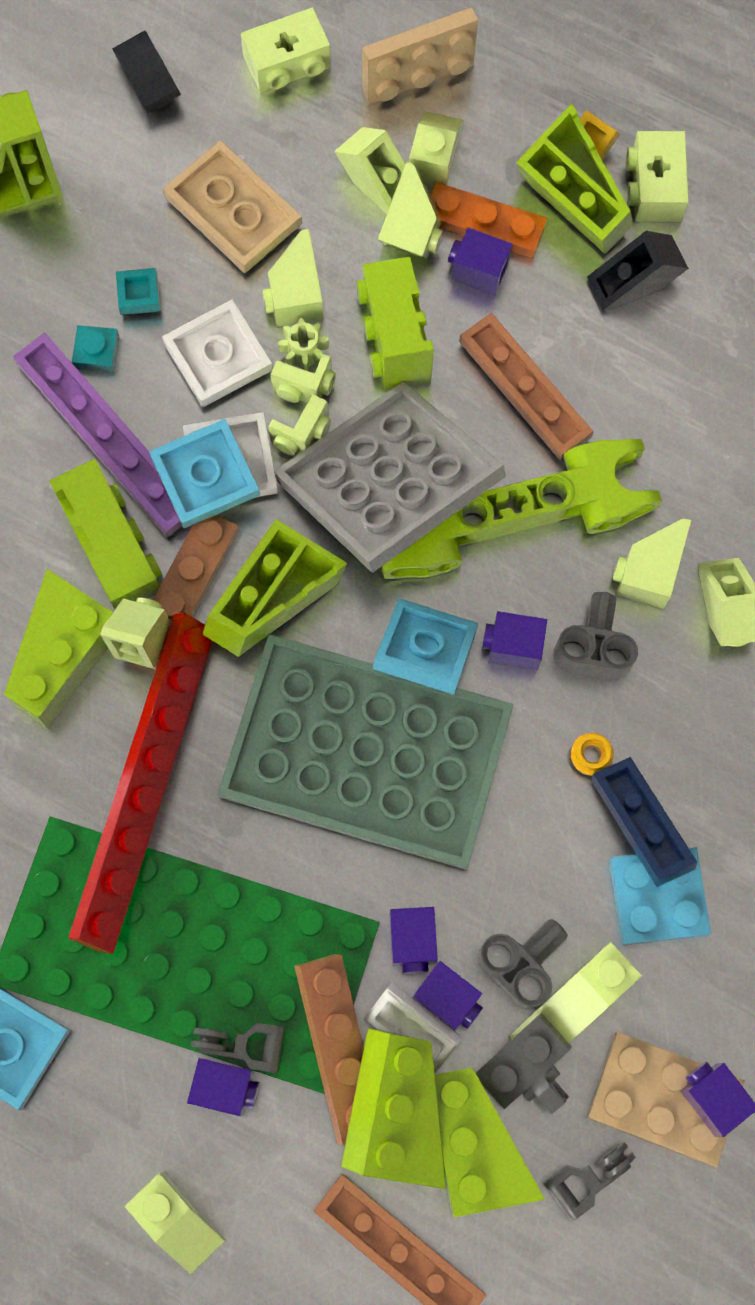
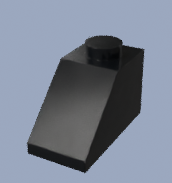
M646 230L587 276L602 309L609 311L660 291L689 268L672 235Z

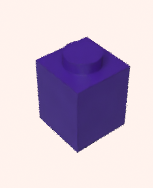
M468 227L463 240L459 241L456 239L448 257V263L453 264L451 280L496 296L510 263L513 244Z
M497 611L494 624L486 623L482 648L490 649L488 662L538 670L542 661L548 619Z
M434 907L390 909L392 967L402 966V974L429 972L428 965L437 964L438 961Z
M440 960L412 997L454 1031L460 1024L468 1029L483 1009L477 1003L483 993Z
M198 1058L187 1103L236 1116H243L245 1108H254L259 1082L252 1081L254 1071Z
M706 1061L686 1076L690 1084L680 1092L715 1137H725L755 1113V1102L725 1063H718L711 1067Z

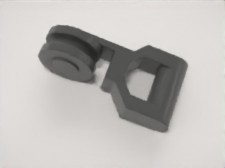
M256 1023L244 1034H236L233 1053L226 1052L227 1046L220 1044L221 1039L229 1040V1033L212 1029L194 1028L193 1034L199 1035L200 1040L191 1041V1047L199 1048V1053L241 1059L248 1069L278 1073L285 1027ZM254 1033L266 1034L262 1061L251 1060L246 1052L247 1040Z
M625 1142L611 1149L596 1162L599 1168L608 1166V1169L604 1172L606 1179L602 1182L590 1166L583 1170L566 1165L543 1183L570 1222H573L594 1207L595 1195L631 1168L630 1163L636 1157L633 1152L624 1155L623 1152L628 1148ZM571 1175L583 1177L589 1186V1196L580 1203L564 1182Z

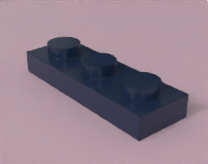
M631 757L593 773V785L656 887L695 870L697 860Z

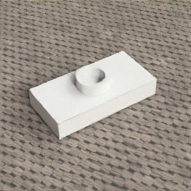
M393 982L390 983L364 1017V1020L377 1030L431 1041L434 1073L442 1066L463 1038Z

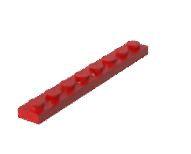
M185 612L177 613L173 616L68 937L70 940L101 953H114L212 643L211 639L203 635L205 624Z

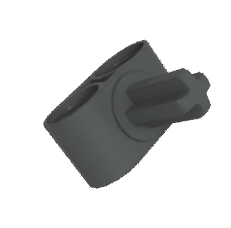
M603 591L594 592L591 597L587 626L572 625L560 633L554 648V659L562 670L610 680L621 679L630 672L638 657V646L629 635L612 631L617 601L615 595ZM569 641L578 642L583 646L585 654L580 657L569 655L564 648V644ZM609 649L621 650L626 657V663H612L608 659L606 651Z
M549 919L523 945L509 935L501 933L492 935L486 939L479 949V965L485 974L514 1004L522 1009H536L547 1002L552 992L551 978L541 964L567 940L568 934L557 921ZM495 944L505 946L511 955L509 965L501 968L492 965L487 957V951L490 946ZM531 976L540 982L542 992L537 1000H527L521 995L518 987L521 978Z

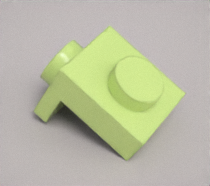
M326 354L322 355L315 374L277 360L270 374L272 390L280 398L293 403H297L299 400L308 403L312 394L320 398L323 394L329 395L336 378V372L332 371L331 356Z
M312 394L294 429L272 419L268 429L273 445L285 454L295 455V453L300 454L310 447L317 439L320 440L324 437L332 421L328 415L327 401Z

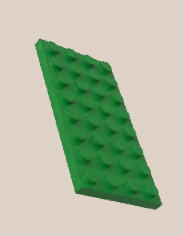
M50 816L0 949V988L198 1053L199 1048L191 1047V1041L200 1040L199 1035L193 1034L194 1028H205L229 1033V1040L221 1039L220 1044L227 1046L226 1052L233 1053L236 1034H244L254 1024L262 1023L285 1027L278 1073L252 1071L325 1094L294 966L333 954H341L353 1004H355L380 922L147 847L114 953H101L70 940L68 937L102 833ZM254 1033L248 1038L246 1052L251 1060L262 1061L266 1034ZM204 1054L248 1069L241 1059Z

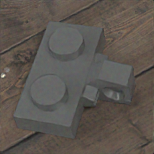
M541 1013L476 1072V1075L483 1086L504 1109L523 1094L529 1101L537 1097L553 1114L569 1098L568 1094L555 1081L560 1072L554 1064L569 1052L572 1046Z

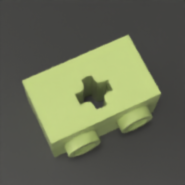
M313 7L241 32L243 56L260 93L269 89H280L289 82L306 76L313 77L319 75L325 69L331 68L330 44Z
M638 131L634 146L628 147L626 153V170L633 171V182L628 184L627 202L629 207H634L635 222H682L688 205L685 131Z

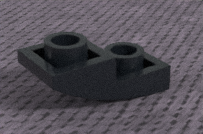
M146 30L112 48L147 114L157 108L166 106L171 100L181 95Z

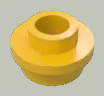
M586 733L578 737L572 745L571 761L579 772L593 776V773L611 766L614 750L609 740L603 735ZM588 748L595 749L599 754V760L596 762L588 761L584 756V751Z

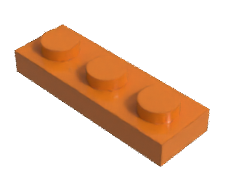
M435 182L430 198L441 221L440 229L464 236L469 227L513 244V253L534 259L546 227V217Z

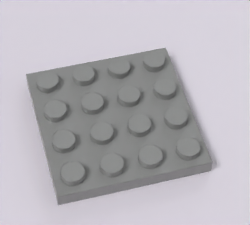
M404 381L274 471L277 482L372 573L506 477L504 465Z

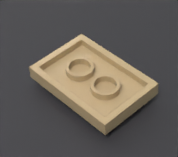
M473 8L465 9L362 47V93L368 105L377 101L391 100L397 94L415 87H426L434 80L450 74L459 75L469 67L474 66L478 18Z
M221 140L163 188L164 197L244 273L249 271L302 224V216Z
M615 1032L586 1118L715 1168L718 1167L728 1136L727 1134L725 1137H715L680 1092L690 1084L686 1076L700 1066L701 1063L626 1034ZM736 1077V1079L743 1086L745 1080Z

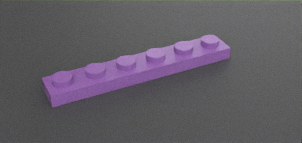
M44 332L15 354L13 358L16 364L162 533L168 538L182 527L147 448L50 337Z

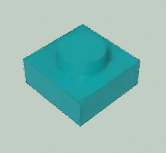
M156 268L116 271L118 307L121 315L161 311Z
M77 325L72 364L77 369L114 372L119 341L118 330L115 328Z

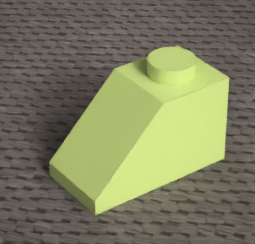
M426 111L418 123L409 163L415 165L419 170L426 187L433 188L435 182L448 185L464 119Z
M362 127L334 152L352 182L387 214L404 170L405 162L386 130Z
M406 162L378 240L385 245L427 260L430 252H437L444 231L439 229L441 221L419 170L415 165Z
M309 229L301 230L268 272L270 288L262 289L266 314L274 312L276 327L297 324L300 318H303L304 322L324 319L323 301Z
M682 518L633 544L626 558L619 556L612 580L619 582L616 596L661 609L665 608L672 595L691 520Z
M740 558L698 563L709 626L720 646L740 647L749 642H755V582Z
M142 597L137 598L136 602L123 599L104 624L100 634L114 658L155 669L170 623L165 609H161L162 605L160 603Z
M166 1172L159 1173L124 1206L154 1242L190 1274L226 1241Z

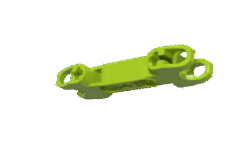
M642 439L598 440L582 444L568 450L563 455L568 471L549 474L485 491L410 545L409 548L381 567L384 579L427 578L443 574L463 564L459 551L460 546L529 530L582 515L587 533L596 534L621 528L627 523L658 509L662 503L659 490L630 491L621 486L615 477L616 470L634 463L642 457V453L645 450ZM556 493L562 498L563 502L555 505L550 504L544 499L543 495ZM513 504L515 510H520V513H514V510L507 508V505ZM468 513H477L483 517L484 522L479 525H471L463 517ZM498 515L497 520H494L493 516Z

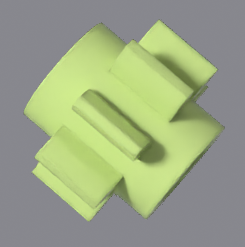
M300 318L299 322L291 328L285 325L283 331L287 340L278 342L279 353H288L286 363L291 366L295 364L303 367V370L306 371L316 362L319 364L323 355L320 350L329 348L328 337H319L321 334V324L318 322L311 325L305 323L303 318ZM300 343H307L308 347L302 348Z

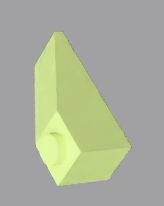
M610 942L508 1037L512 1040L542 1013L565 1040L570 1043L642 975Z

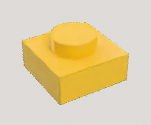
M586 110L580 120L603 160L620 134Z

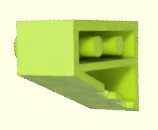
M28 90L18 93H6L0 96L1 214L62 195Z
M571 103L519 158L516 164L521 178L606 254L633 226L631 211L596 150L594 142L583 126L574 105Z
M410 256L362 264V280H356L359 304H367L369 316L363 317L366 340H374L376 353H370L374 378L381 377L384 391L393 389L403 381L410 387L431 383L434 348L432 340L426 339L424 326L427 325L424 311L421 312L419 289Z
M94 458L49 480L114 610L123 599L136 602L139 597L149 598L155 595L159 589L156 578L163 574L152 553L144 556L138 544L144 540V537L134 518L126 520L121 510L122 507L126 506V503L116 483L108 485L96 459Z
M275 519L208 614L203 635L239 657L339 584L348 563L278 519Z
M48 568L46 569L4 695L14 707L47 729L108 647L100 634L104 624L113 613Z
M368 1028L341 1167L366 1177L446 1189L431 1041Z
M473 1067L435 1074L445 1184L451 1215L459 1217L545 1200Z

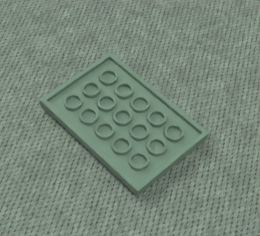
M269 634L217 795L219 798L467 870L514 704L459 688L456 689L455 695L373 670V664Z

